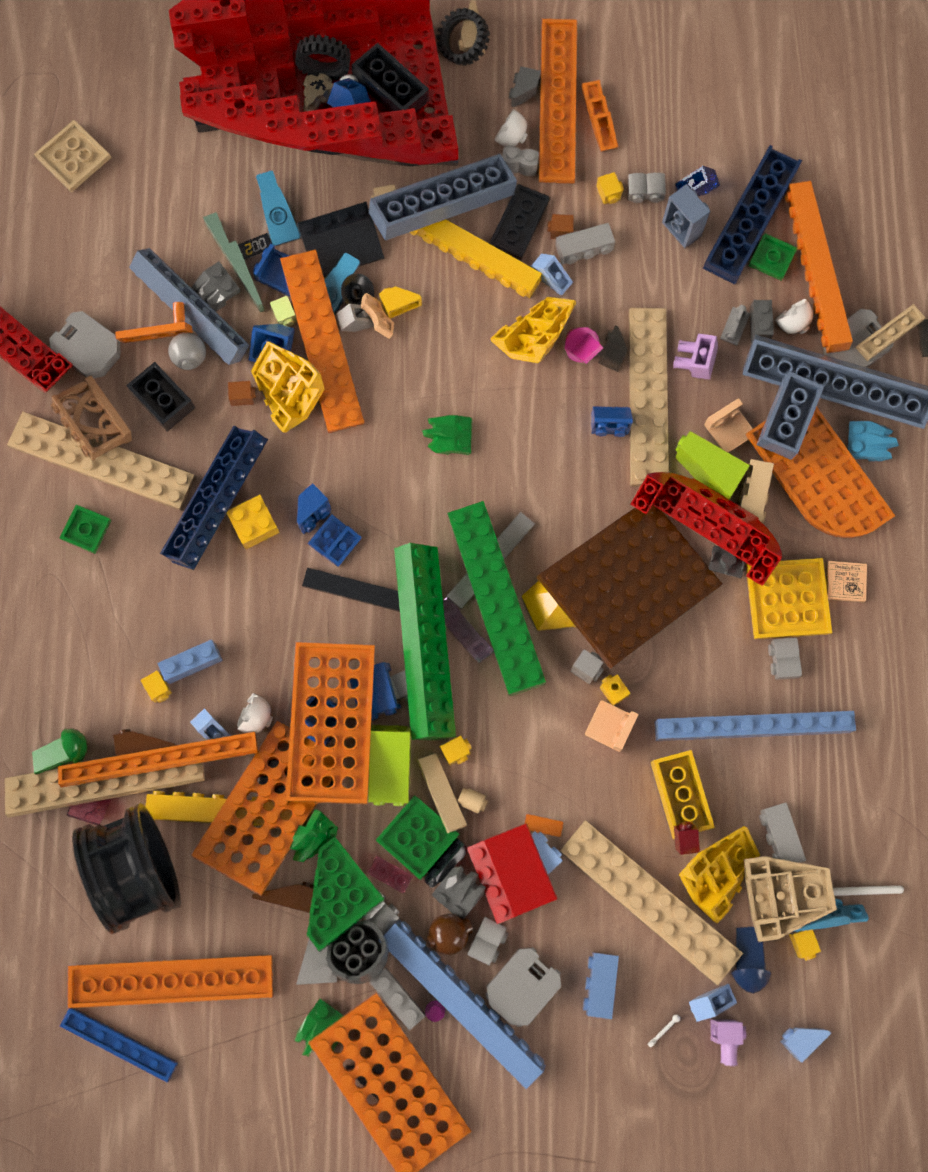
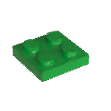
M764 233L749 263V267L782 281L796 253L797 247Z
M75 505L59 539L96 554L112 520L84 507Z

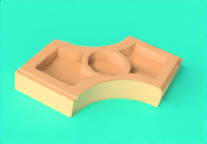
M365 293L362 297L361 309L372 319L374 330L390 339L393 336L394 322L385 314L382 302Z

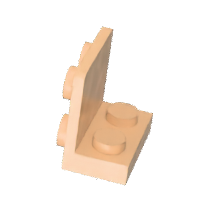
M739 398L708 417L704 424L720 448L728 453L747 442L749 439L745 434L753 429L740 412L743 403Z
M601 700L585 732V736L620 752L639 714L633 711L627 713Z

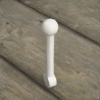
M675 1014L672 1020L647 1045L651 1048L674 1023L680 1021V1016Z

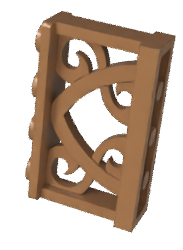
M92 376L85 378V381L57 395L51 396L53 411L56 414H60L64 427H69L73 440L80 443L81 451L85 457L89 456L92 461L123 443L127 444L132 441L131 431ZM88 390V391L82 396L81 399L77 396V395L81 394L82 392ZM69 399L78 402L77 405L69 402L68 405L72 406L71 409H66L63 406V403ZM92 402L97 403L96 407H90ZM84 408L90 412L104 413L99 419V428L80 424ZM109 421L111 424L105 425V428L103 429V422ZM119 434V436L107 441V436ZM99 437L103 438L102 445L98 447H93L89 444L91 439L96 440L97 444Z

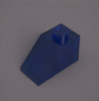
M701 166L675 183L677 191L687 184L690 189L692 188L696 191L697 196L706 195L720 186L716 170L706 166Z

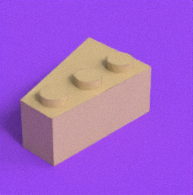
M751 459L748 463L750 466L742 478L738 505L757 516L758 520L764 523L766 516L764 507L767 505L769 498L767 493L771 484L774 463Z

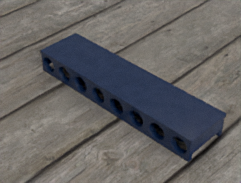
M769 145L703 267L704 270L734 285L802 162L800 159L797 161L772 149V145Z
M237 426L232 427L160 552L161 555L171 560L174 564L191 570L195 569L266 445L267 438L263 437L256 430L249 431L239 429Z

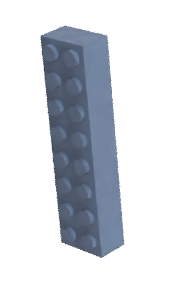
M501 154L371 198L369 214L386 241L510 197L515 193L517 180Z

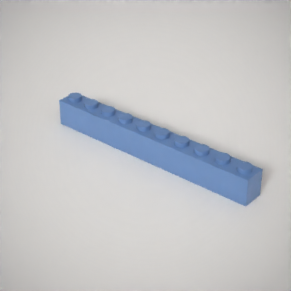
M854 711L657 719L654 722L656 741L844 734L856 731Z
M399 919L384 935L388 943L389 952L527 1089L545 1069L546 1065L542 1057L534 1054L529 1049L527 1042L519 1039L514 1034L512 1027L504 1024L499 1019L500 1017L497 1012L489 1009L484 1004L485 1002L478 994L475 995L470 990L468 983L462 979L460 980L455 975L453 968L445 965L440 960L441 958L434 950L431 951L426 946L424 939L416 936L411 931L410 925Z

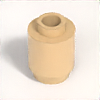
M463 788L457 803L462 804L461 807L479 814L480 811L484 812L488 801L485 800L486 795L470 788L468 790Z

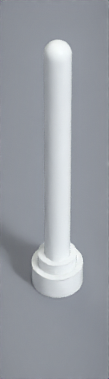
M901 885L833 888L834 896L901 894L904 892V888Z

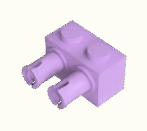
M698 334L696 342L679 340L678 352L693 353L692 358L675 356L674 368L688 369L692 377L710 379L718 350L717 336Z
M711 1019V1040L721 1044V1063L727 1066H738L737 1046L739 1044L743 1045V1039H746V1027L737 1020Z

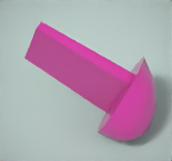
M588 327L573 328L566 335L565 350L568 357L575 362L587 364L603 349L597 333Z

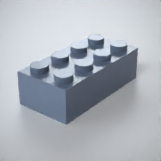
M789 371L782 379L756 445L792 460L799 452L824 386Z

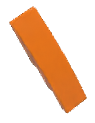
M600 80L583 83L581 86L600 152L618 148L611 113L608 111Z

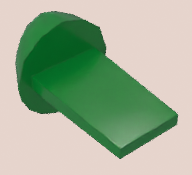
M74 728L64 729L61 732V738L33 751L34 773L37 775L70 761L73 763L83 762L88 749L85 735Z

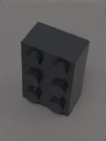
M153 362L126 385L131 394L167 432L195 409L192 400L156 362Z

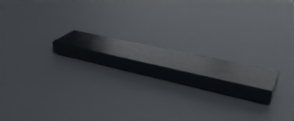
M311 568L306 570L302 587L400 612L397 590Z

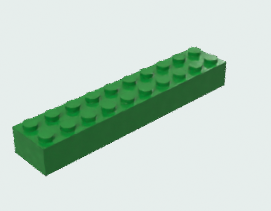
M484 501L448 512V518L509 697L546 685L544 674Z
M408 543L394 548L411 739L440 741L455 738L456 730L438 547Z

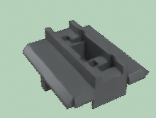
M714 545L709 570L737 578L743 576L745 562L723 548Z

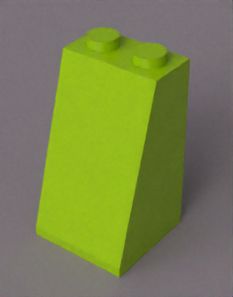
M689 431L687 436L683 435L675 449L677 451L675 459L696 480L727 499L731 498L750 466Z
M372 725L368 802H373V805L381 806L385 805V803H393L394 806H404L405 803L409 802L410 726Z

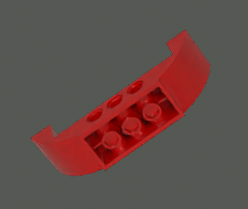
M0 306V357L27 381L42 392L47 393L70 370L73 364L60 353L56 354Z
M668 472L647 474L630 505L645 514L655 506L749 564L751 568L746 577L761 586L765 584L782 559L779 543L769 529L758 520L757 516L695 478L691 479Z

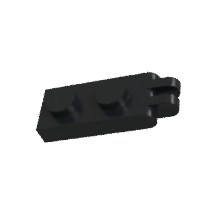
M456 838L428 871V875L424 879L425 883L431 888L441 883L456 864L465 857L468 851L467 846Z

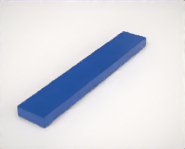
M75 1008L68 1009L60 1024V1027L167 1083L178 1064L175 1060Z

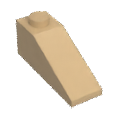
M471 0L468 9L478 13L476 0ZM471 20L464 21L461 30V40H458L459 50L463 51V53L467 52L476 40L477 28Z

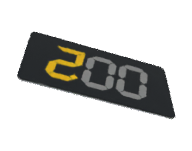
M265 233L240 243L238 246L244 260L263 253L264 249L268 248L272 242L268 234Z

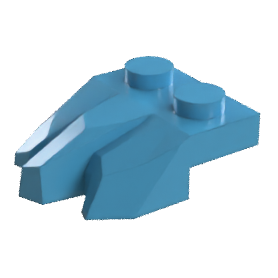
M849 421L848 451L854 459H868V461L892 459L891 452L887 450L897 447L899 444L896 438L888 437L892 434L893 430L872 421Z

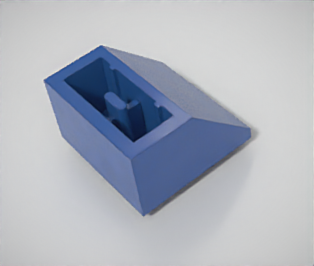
M351 78L334 82L327 104L333 107H340L371 101L364 85Z
M593 406L591 412V434H596V436L614 434L616 437H623L629 434L633 423L631 407Z
M313 483L298 496L297 523L303 534L314 530L316 523L321 519H326L332 510L328 498Z

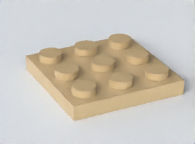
M75 120L34 153L35 157L70 192H73L111 159L110 154Z

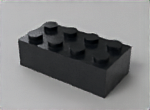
M379 43L375 44L351 65L352 75L389 112L413 108L417 112L429 102V88Z

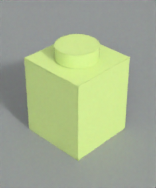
M287 296L270 302L278 324L291 327L297 322L296 315Z

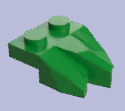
M447 415L428 419V423L433 428L422 430L424 437L433 439L428 444V448L435 453L446 455L450 453L471 454V417Z
M314 810L306 827L298 826L289 848L296 850L293 860L304 862L318 854L320 847L334 836L336 837L339 828L321 811Z
M320 998L301 1024L294 1040L297 1043L305 1041L306 1045L302 1056L309 1057L314 1052L309 1045L311 1039L344 1016ZM336 1041L332 1044L331 1048L333 1051L338 1045L339 1041Z

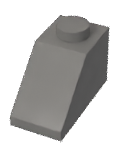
M348 304L336 314L341 331L357 332L374 327L372 319L361 309V305Z

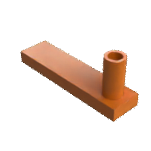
M174 302V323L116 331V339L123 343L172 337L185 332L193 333L192 326L185 322L184 303Z

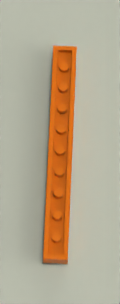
M250 732L58 766V785L62 788L258 753L256 733Z

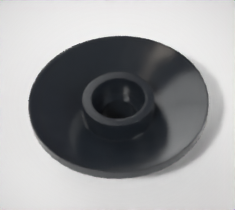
M351 274L344 279L341 285V297L346 306L348 304L361 305L362 297L365 293L374 297L373 284L363 274Z

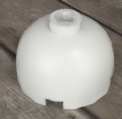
M513 109L499 130L495 141L505 147H514L519 142L523 143L528 135L525 133L527 129L525 118Z
M806 299L793 304L791 309L785 310L775 319L777 325L788 334H795L797 332L803 334L810 328L808 325L812 322L814 314L810 303Z
M253 693L247 700L250 704L243 708L237 723V730L244 733L255 732L257 734L264 727L270 726L273 717L270 716L271 707L269 703L261 696Z

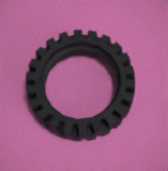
M458 8L456 12L454 10L450 12L451 16L446 15L444 17L446 21H441L440 24L443 27H438L440 34L436 38L439 40L437 46L440 47L439 51L446 59L457 65L467 66V64H473V60L477 62L479 60L478 56L482 57L484 55L482 50H487L488 48L485 44L490 41L487 37L490 36V31L487 30L489 27L485 19L471 9ZM464 20L473 21L477 28L476 40L473 46L463 54H455L450 47V35L454 27Z
M311 35L309 38L301 39L297 45L296 66L307 76L314 75L318 77L319 74H325L332 81L333 78L338 80L339 77L342 78L349 72L350 49L347 48L346 44H342V41L338 40L336 42V38L328 39L329 36L326 35L324 38L321 35H317L315 38L314 35ZM324 54L334 57L338 61L320 62L312 59L309 55Z

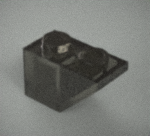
M615 325L613 331H608L605 338L607 343L605 347L602 346L603 349L597 356L600 357L599 364L619 372L628 349L619 326Z

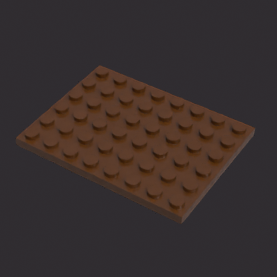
M655 506L647 514L637 508H633L536 577L610 669L723 585L667 516Z

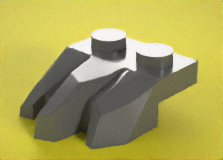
M220 261L206 269L191 287L215 312L227 305V300L241 292Z
M454 867L432 893V896L452 914L459 916L463 920L482 898L486 887L482 884H476L478 874L470 872L466 876L462 867Z

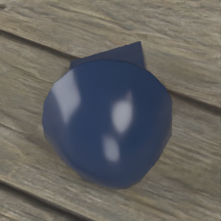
M754 927L736 928V948L743 954L736 962V970L731 972V975L743 990L754 994L766 987L772 974L766 970L763 941L758 942Z

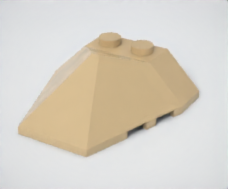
M770 857L744 859L747 894L758 942L780 939L802 928L804 925L837 910L829 868Z

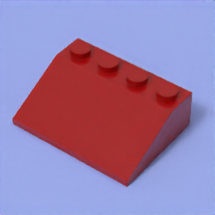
M527 823L467 847L479 880L486 887L485 895L497 924L558 899Z

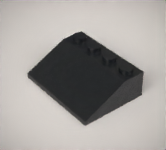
M367 202L297 223L305 251L316 250L324 278L329 275L334 267L336 268L344 253H348L360 261L358 267L384 259L375 225L369 214Z

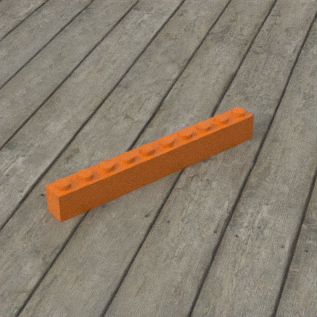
M805 181L789 184L788 191L785 192V200L790 206L789 216L793 218V232L798 237L797 248L802 253L801 263L802 266L805 265V279L810 285L809 295L814 300L813 311L818 316L817 327L822 332V346L826 348L827 353L849 350L853 340L812 182Z

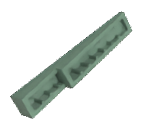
M217 212L204 216L203 219L206 227L260 313L263 312L262 302L237 242L229 243Z

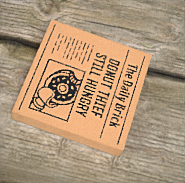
M828 561L826 583L828 600L866 602L867 564Z

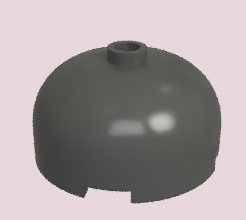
M367 920L358 921L328 945L326 961L330 969L342 981L350 984L367 983L375 979L385 968L389 955L388 943L381 930L374 923Z

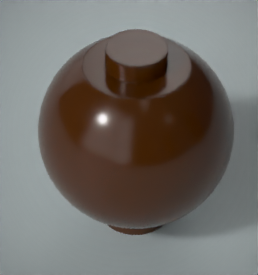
M443 914L431 923L427 941L431 948L434 947L437 952L443 955H454L466 946L468 935L473 934V928L468 918L462 920L455 914Z

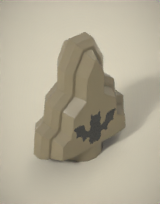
M319 74L318 77L314 75L306 76L303 83L305 87L304 95L306 97L303 102V112L318 110L320 105L327 104L333 87L331 78L325 74Z

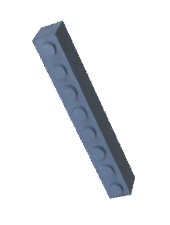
M150 248L138 250L129 267L149 289L153 290L172 311L174 302H183L185 322L192 326V330L228 365L240 362L249 344Z

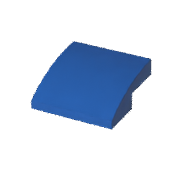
M331 514L307 544L339 567L362 537Z

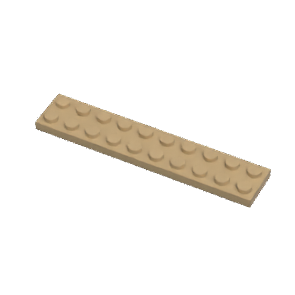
M629 308V391L633 418L630 429V486H641L647 474L654 472L669 473L666 309Z
M22 412L7 445L10 448L181 511L194 482V474L120 447H116L92 461L89 456L85 457L81 451L80 443L73 440L69 428ZM94 439L89 441V444L93 447H98L103 443L101 440L97 444Z
M203 763L62 788L58 785V769L47 770L37 775L31 773L5 778V815L9 818L205 781Z
M586 820L560 850L563 855L716 985H719L743 953Z

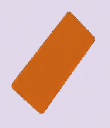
M530 814L526 815L525 823H527L530 831L561 837L562 821Z

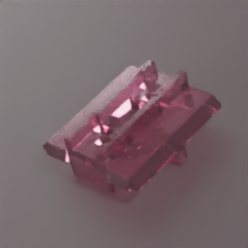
M111 798L70 805L67 816L98 825L104 819Z

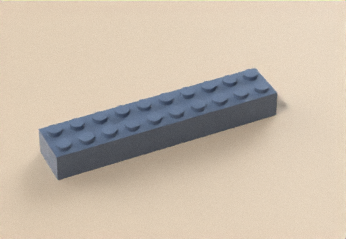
M754 335L743 367V375L780 386L782 379L790 371L823 385L824 388L820 396L822 399L922 429L925 428L928 421L927 385Z

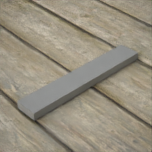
M522 512L516 516L497 538L504 559L535 525ZM468 574L447 595V598L460 609L474 595Z

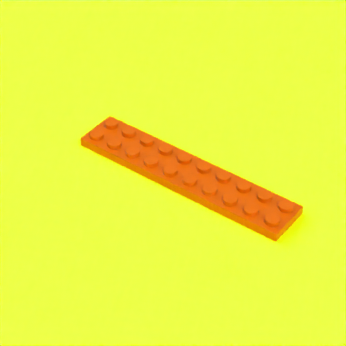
M542 19L539 183H575L577 20Z
M312 250L280 258L308 361L320 372L325 388L319 398L327 431L332 433L363 425L362 412L317 252Z
M272 955L68 966V1008L273 997Z

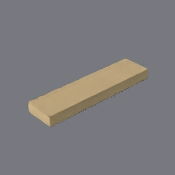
M913 304L858 344L856 349L868 362L924 321L926 317Z
M437 754L418 759L417 763L447 833L466 827V821Z

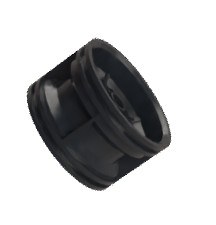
M142 803L127 808L124 818L104 826L101 824L96 826L87 824L73 831V852L83 887L95 914L109 933L116 934L120 930H126L129 928L130 923L136 921L137 918L157 910L167 913L181 906L179 883L169 851L155 820Z

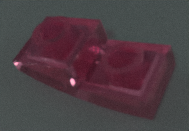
M379 856L375 857L367 874L403 894L413 878L411 874Z

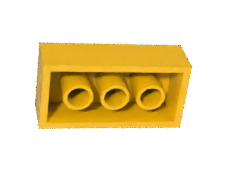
M692 750L650 762L672 838L675 839L674 826L680 825L681 822L694 823L699 832L715 828Z

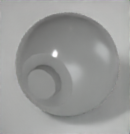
M185 332L176 335L171 340L168 353L175 366L184 370H191L200 366L204 361L206 347L199 336L194 333Z

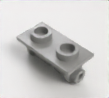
M740 305L737 308H732L721 335V340L738 345L750 315L746 310V306Z

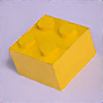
M261 495L227 511V515L245 549L280 533Z

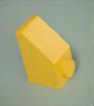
M396 286L385 288L379 293L380 302H382L384 311L389 319L422 306V298L419 294Z

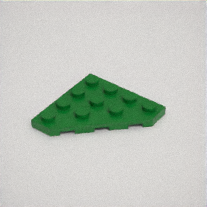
M335 836L320 847L318 851V862L307 928V936L319 952L324 950L384 901L378 890Z

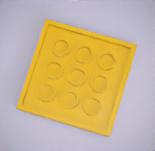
M823 558L779 561L763 586L747 577L754 640L832 634ZM746 564V574L751 568L749 564Z

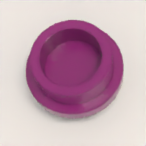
M431 1001L425 1008V1015L430 1021L438 1022L445 1015V1007L439 1001Z

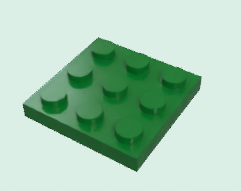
M414 795L378 836L376 841L421 880L460 834L457 831L447 833L441 817Z

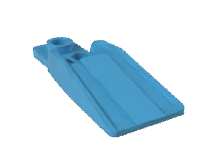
M268 171L256 175L272 244L277 246L299 239V231L280 187H278L274 172Z
M344 253L336 268L334 267L325 278L334 315L343 303L341 285L344 279L354 274L360 265V261L348 253Z
M835 899L837 910L793 932L836 927L855 922H867L869 916L862 904L843 906V902L840 899Z

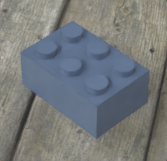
M686 184L669 197L662 223L684 248H687L702 236L710 210L708 205L698 198L696 191L692 188L690 189Z

